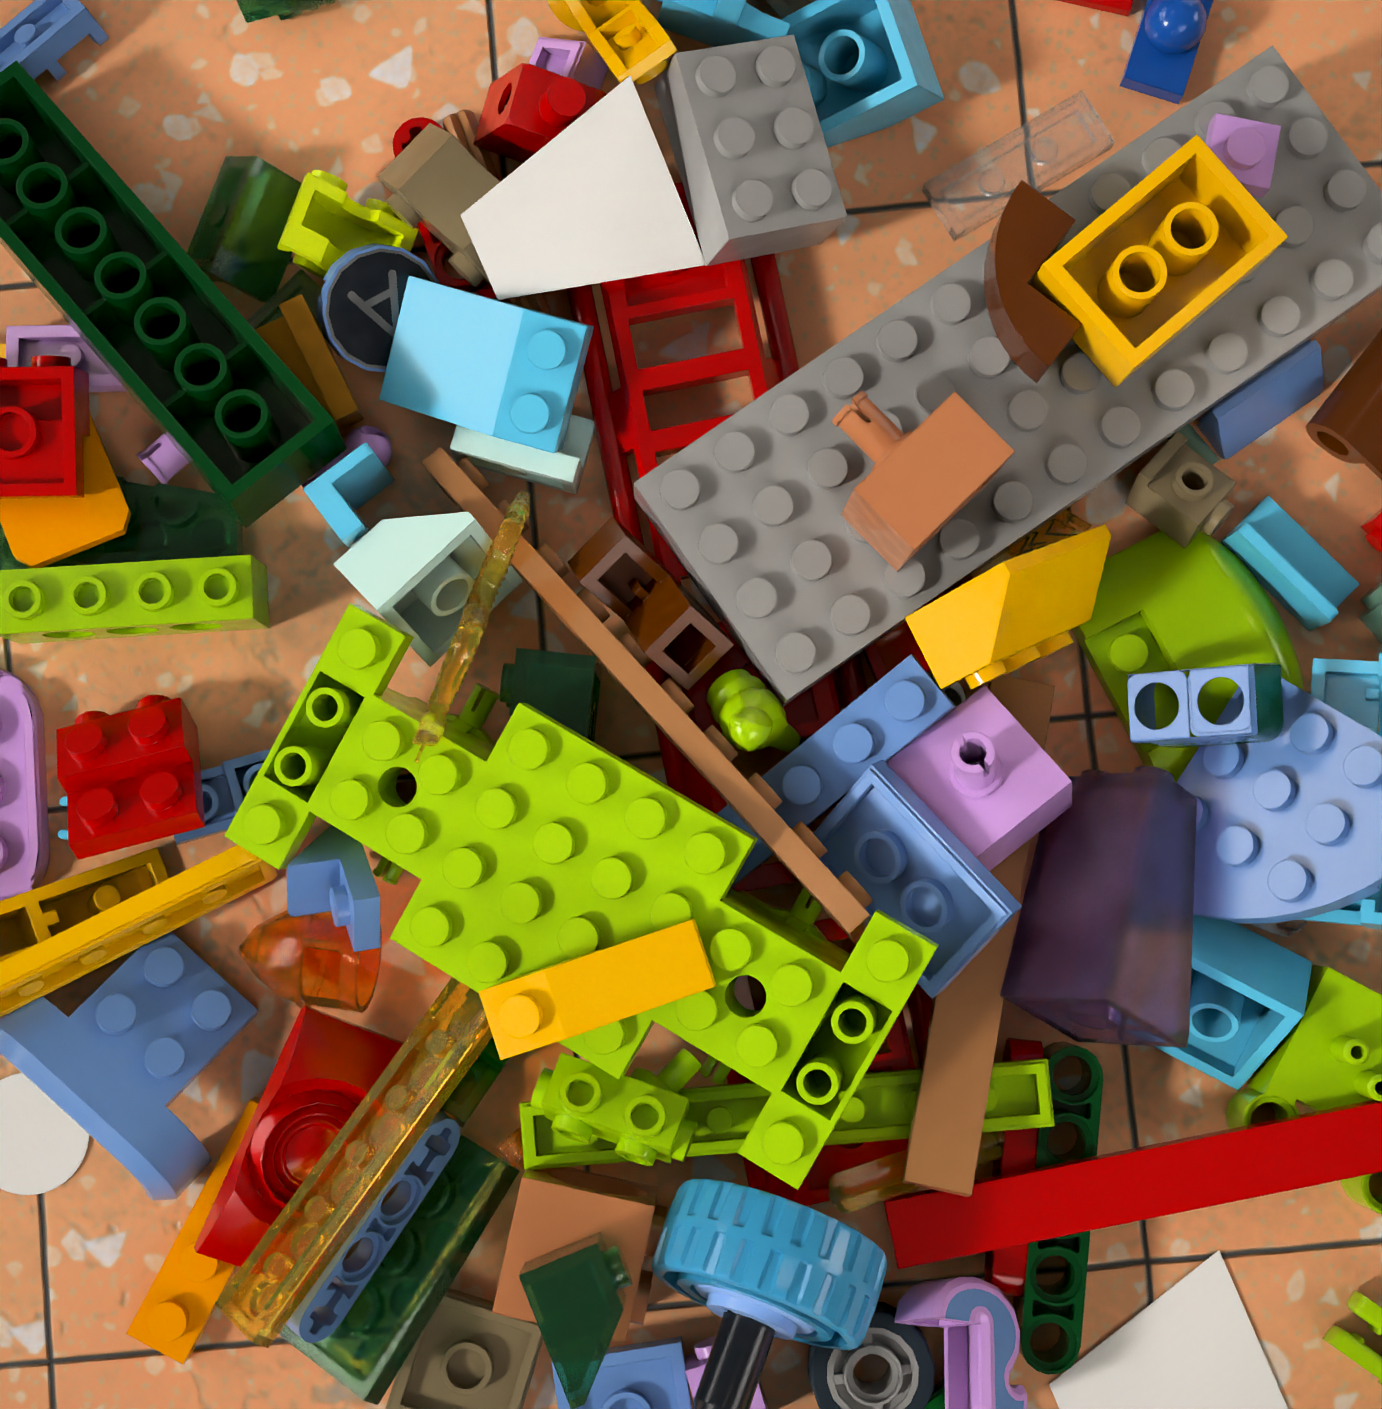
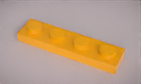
M257 1097L249 1100L126 1333L181 1364L190 1359L238 1267L198 1254L194 1246L260 1099Z

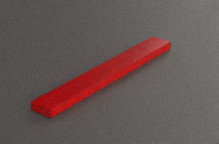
M1370 1100L974 1180L972 1195L969 1197L930 1189L885 1198L883 1203L897 1268L903 1269L1382 1172V1101Z

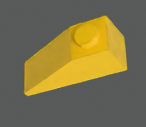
M157 847L1 900L0 962L169 879Z
M694 918L500 982L478 992L500 1060L594 1030L717 985Z

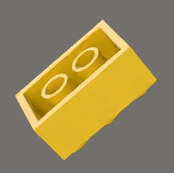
M1196 134L1045 261L1030 283V286L1082 324L1072 339L1116 388L1259 267L1288 236Z

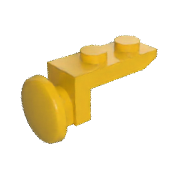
M547 0L550 9L563 24L574 30L585 32L595 50L619 83L631 76L635 84L648 82L664 70L667 65L666 58L678 51L662 26L640 0Z

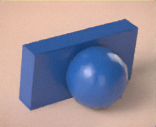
M1147 0L1119 86L1179 104L1184 95L1200 41L1206 32V22L1213 0Z

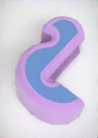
M976 1277L931 1280L911 1286L898 1301L894 1322L944 1328L945 1409H1027V1393L1024 1386L1009 1384V1375L1019 1355L1020 1329L1015 1310L997 1286Z

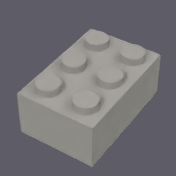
M794 35L674 54L654 88L706 266L822 244L847 218V213Z

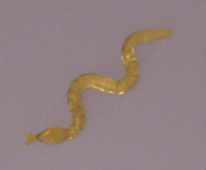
M526 490L520 491L508 506L504 521L502 520L498 533L486 553L479 574L467 598V603L463 608L462 618L442 662L425 714L421 718L412 739L414 744L420 746L415 759L417 763L425 745L433 747L440 742L446 728L445 717L447 712L450 710V705L453 704V698L457 696L456 692L460 690V685L464 682L463 678L467 676V670L471 667L470 663L474 661L473 656L477 653L476 648L480 646V639L483 638V633L486 632L493 602H495V596L499 593L498 588H501V582L505 579L504 575L508 573V567L511 565V559L514 557L513 552L516 551V545L519 543V537L522 535L524 523L530 516V494Z

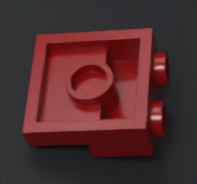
M65 356L31 357V367H8L7 359L0 357V499L84 498L83 436H90L89 373L71 366V358Z
M149 695L137 703L136 709L113 715L102 711H87L75 719L74 725L56 729L57 779L67 793L68 845L78 860L205 827L198 728L181 697L171 699L164 695Z

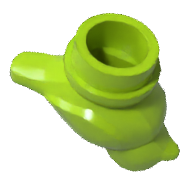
M735 669L724 673L711 685L707 694V703L711 708L712 717L720 725L722 735L737 749L755 751L771 746L789 752L793 751L800 744L801 737L787 722L785 710L779 699L770 690L766 689L765 684L758 677L752 676L746 670Z

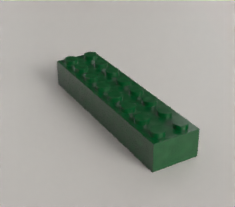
M17 60L0 72V244L245 528L249 527L347 449L335 420Z

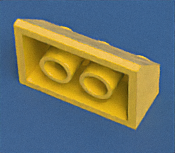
M1106 524L1003 561L905 617L940 689L966 679L972 690L1003 674L1015 671L1074 643L1069 631L1090 621L1111 539V534Z

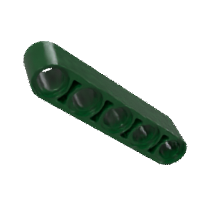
M1065 1041L1053 1042L1043 1048L1044 1058L1048 1059L1054 1123L1055 1125L1061 1122L1073 1123L1077 1139L1070 1151L1065 1154L1055 1155L1050 1152L1047 1143L1049 1132L1053 1127L1038 1128L1035 1168L1097 1156L1103 1088L1102 1066L1097 1057L1085 1048ZM1066 1056L1077 1057L1082 1065L1080 1081L1071 1089L1059 1090L1053 1079L1055 1065ZM1090 1231L1028 1243L1023 1292L1021 1297H1013V1308L1020 1329L1019 1352L1026 1362L1038 1372L1048 1375L1060 1374L1069 1369L1078 1358L1081 1348ZM1053 1255L1064 1257L1066 1269L1063 1277L1053 1285L1037 1283L1036 1270L1043 1259ZM1050 1322L1059 1325L1060 1336L1052 1348L1046 1351H1037L1030 1348L1031 1334L1037 1326Z

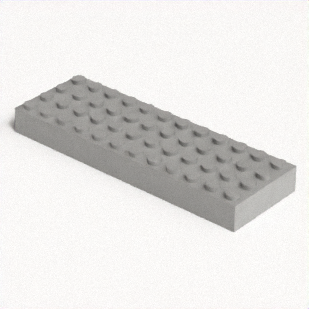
M1273 45L1048 199L1076 220L1063 242L1053 253L1054 255L1196 134L1205 143L1209 122L1216 113L1281 126L1270 190L1263 198L1252 197L1285 232L1288 238L1259 267L1115 388L1072 338L1037 384L1016 365L1002 346L988 314L984 291V265L990 242L989 239L634 482V499L768 689L779 699L783 707L906 622L905 617L949 592L1382 289V192ZM863 390L868 395V398L906 434L910 430L913 432L955 391L1015 452L993 479L897 572L841 516L854 488L873 471L872 468L875 463L839 426L836 427L831 421L846 404L850 406L853 403L851 401L852 398Z

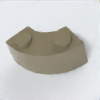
M429 123L377 176L392 193L385 202L410 228L414 229L421 222L454 254L448 261L473 287L476 288L483 280L491 286L460 215L499 184L500 181L488 172L453 134Z

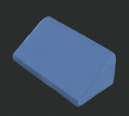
M1309 339L1216 404L1198 420L1200 422L1197 425L1222 459H1229L1320 395L1324 386L1321 346L1315 339L1312 342Z

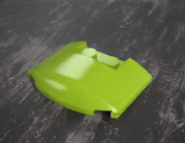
M1159 531L1105 559L1091 620L1072 629L1129 738L1127 687L1129 674L1254 664L1255 662L1257 664L1275 663L1271 665L1281 666V678L1304 691L1303 678L1289 633L1268 594L1252 572L1231 550L1202 531L1186 548H1183L1163 531ZM1183 672L1188 678L1190 672ZM1217 677L1211 679L1202 687L1198 697V706L1202 716L1207 721L1215 724L1238 689V684L1229 678ZM1157 682L1154 688L1156 730L1166 728L1175 720L1179 710V701L1176 693L1170 686ZM1190 730V737H1199L1192 734ZM1132 742L1164 802L1199 747L1168 748Z

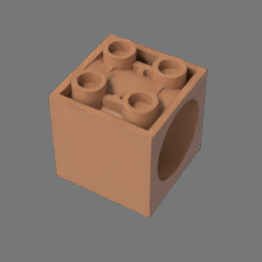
M570 1167L526 1169L521 1178L492 1313L626 1343L630 1323L643 1325L648 1306L653 1272L642 1270L644 1255L651 1257L654 1255L667 1207L655 1204L658 1187Z

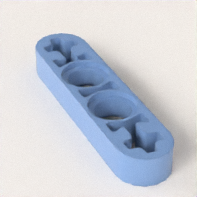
M431 1104L417 1106L404 1117L285 1293L279 1310L280 1319L306 1343H316L324 1340L340 1325L454 1154L459 1144L460 1127L454 1119ZM399 1182L393 1195L381 1205L388 1191ZM361 1239L353 1254L343 1261L349 1249Z

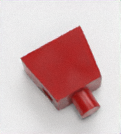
M521 63L490 84L473 145L524 163L607 94L602 90L580 83L573 78L561 76L532 64Z

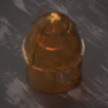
M287 910L258 924L239 946V954L251 972L275 995L296 1003L299 1008L309 1006L363 1013L373 998L378 980L382 951V930L380 925V948L354 952L346 926L336 927L331 911L294 917L290 916Z

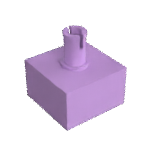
M985 685L886 762L989 871L1072 806V781Z

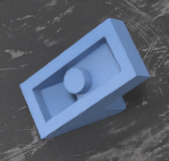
M330 825L299 853L287 867L288 913L290 916L296 917L331 911L335 926H346L354 952L380 948V894L363 844Z

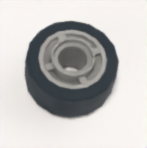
M878 1302L865 1339L858 1348L839 1350L810 1345L808 1375L818 1407L820 1409H925L934 1390L935 1363L920 1328L916 1325L895 1323L897 1308L885 1302ZM876 1354L884 1357L888 1361V1366L885 1374L880 1379L873 1382H864L857 1379L853 1374L857 1361L863 1356Z

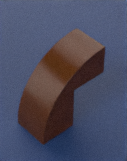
M1021 180L1013 191L993 230L984 265V291L988 314L1002 346L1016 365L1037 384L1082 324L1029 284L1042 264L1053 255L1063 242L1076 220Z
M613 516L568 561L578 581L624 620L642 651L687 691L734 645L723 629L694 596Z

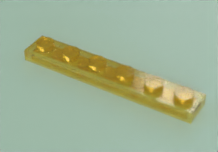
M452 977L214 1303L252 1343L269 1348L493 1037L479 993Z

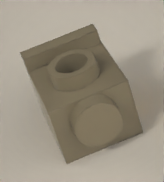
M1178 431L1139 472L1125 503L1183 548H1186L1201 530L1212 536L1227 519L1235 507L1227 499L1236 482L1185 445L1188 438Z

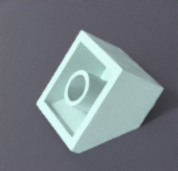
M469 512L382 519L367 534L357 539L350 549L334 563V566L387 622L414 637L409 646L429 667L437 662L523 581L478 521Z

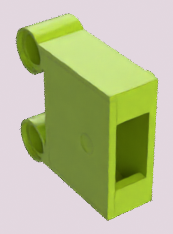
M1312 965L1304 1016L1257 1068L1247 1088L1235 1093L1229 1101L1226 1119L1230 1129L1251 1125L1253 1111L1257 1106L1268 1102L1275 1111L1276 1120L1300 1115L1295 1102L1313 1111H1320L1370 1100L1382 1101V995L1330 967ZM1372 1174L1341 1180L1342 1187L1348 1197L1357 1204L1382 1214V1195L1372 1197L1369 1191L1368 1183Z

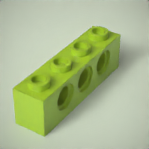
M252 555L0 570V637L19 644L270 628L267 566Z

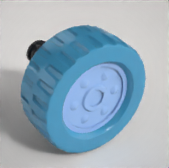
M691 1179L685 1181L678 1188L662 1226L652 1259V1270L656 1277L667 1286L722 1317L693 1400L694 1409H750L773 1338L795 1340L830 1349L852 1350L858 1348L865 1339L880 1297L887 1270V1258L884 1251L857 1230L830 1216L789 1199L726 1181L713 1179Z

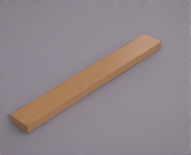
M1001 675L989 681L988 689L1045 751L1055 686ZM1030 840L989 871L1019 903ZM1018 912L946 989L933 998L901 1183L965 1197L972 1195Z

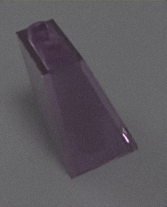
M1139 766L1134 769V772L1114 774L1089 769L1082 771L1080 776H1068L1072 781V806L1039 832L1023 898V907L1020 911L1000 996L1077 1042L1187 1048L1190 1027L1197 798L1173 780L1174 777L1171 773L1153 766Z

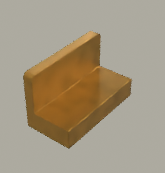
M300 294L279 304L278 306L283 316L255 329V331L331 415L339 431L364 420L303 295Z

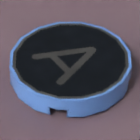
M371 243L349 250L330 266L323 279L325 283L321 289V297L318 296L316 313L323 337L338 356L364 370L386 372L409 275L439 283L424 260L401 247Z

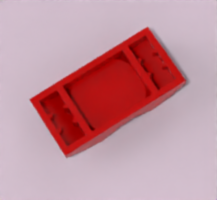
M303 1004L195 1243L194 1249L196 1253L293 1283L402 1121L411 1094V1087L415 1081L422 1051L415 1046Z

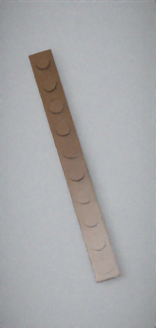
M440 446L425 458L421 464L442 491L462 512H469L478 521L523 580L854 943L859 941L871 920V915L865 909L873 902V899L848 871L842 873L838 878L830 872L819 860L828 852L819 839L801 821L791 829L774 811L783 802L773 789L756 772L748 780L741 775L730 763L738 753L727 739L713 725L704 732L696 726L687 716L695 708L688 697L670 678L659 685L644 668L652 660L642 651L634 638L626 632L617 639L606 628L603 622L611 615L586 587L577 594L573 592L562 580L570 572L569 569L546 543H543L536 550L528 543L522 534L529 529V526L505 499L494 506L483 494L482 491L490 484L468 458L464 456L455 463Z

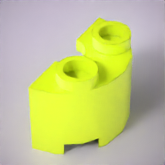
M312 170L311 173L308 172L302 181L277 246L279 250L295 253L292 261L294 264L324 279L330 266L346 252L354 248L377 243L401 247L411 252L419 229H412L400 220L386 202L369 198L365 206L358 204L347 196L348 192H346L348 185L342 179L325 171Z

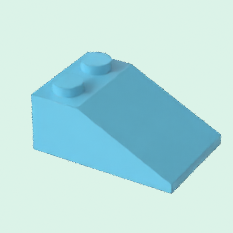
M816 0L781 19L790 23L787 36L794 35L827 148L891 127L945 100L910 0Z
M409 275L379 400L489 436L556 453L563 449L594 326Z

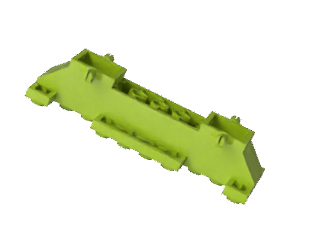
M349 603L224 837L276 869H286L294 859L315 818L318 816L382 855L378 865L373 870V874L378 878L383 877V881L397 885L403 870L405 869L421 879L393 930L390 939L477 993L500 982L695 918L717 986L559 1041L558 1043L619 1080L628 1071L649 1031L656 1022L708 1054L706 1061L699 1069V1072L705 1078H708L713 1073L720 1061L721 1063L711 1079L712 1082L724 1085L727 1075L733 1069L771 1092V1095L744 1140L738 1154L798 1190L939 944L878 909L873 914L850 954L828 941L818 927L814 925L822 907L815 899L810 906L808 905L812 896L805 888L802 889L791 911L770 907L743 890L737 892L731 886L758 838L527 703H518L495 744L489 734L482 729V726L500 695L495 691H490V688L482 684L475 683V687L460 715L442 713L417 697H408L387 688L414 637L360 605ZM404 769L413 774L417 784L416 794L409 804L403 802L396 791L397 777ZM739 976H752L762 983L766 991V1003L763 1009L750 1010L738 1002L734 987Z

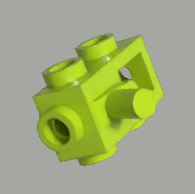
M682 1048L657 1076L646 1069L635 1068L630 1077L624 1075L618 1080L590 1062L561 1052L554 1071L544 1068L541 1072L532 1095L531 1107L544 1111L545 1118L553 1121L551 1129L556 1133L582 1143H589L592 1135L617 1144L615 1148L616 1154L637 1164L653 1166L655 1159L670 1164L673 1159L684 1162L691 1147L697 1123L688 1120L689 1098L677 1093L698 1072L702 1065L689 1051Z

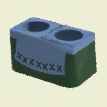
M1275 663L1241 664L1129 674L1127 687L1130 741L1168 748L1272 741L1279 736L1284 724L1281 666L1271 665ZM1183 672H1190L1188 678ZM1217 677H1226L1236 682L1244 698L1243 708L1239 716L1231 723L1225 725H1216L1207 721L1202 716L1198 706V697L1202 687L1208 681ZM1157 682L1170 686L1176 693L1179 701V710L1175 720L1166 728L1156 730L1154 688ZM1190 730L1192 734L1199 737H1190Z

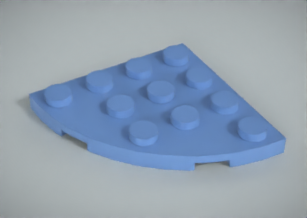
M1281 678L1284 724L1279 736L1269 742L1200 746L1113 879L1137 894L1176 911L1205 918L1229 920L1241 924L1278 923L1309 918L1341 909L1381 890L1379 885L1382 884V736ZM1238 687L1215 722L1216 725L1231 723L1241 713L1244 698L1240 687Z

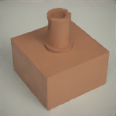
M863 390L852 398L851 401L853 403L850 406L846 404L831 421L836 427L839 426L875 463L872 468L873 471L854 488L841 516L897 572L993 479L1015 452L955 391L913 432L910 430L906 434L868 398V395Z

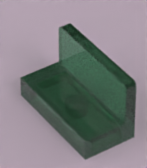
M226 156L187 254L212 282H225L260 302L271 303L274 300L292 255V251L279 250L277 246L302 183L258 156Z

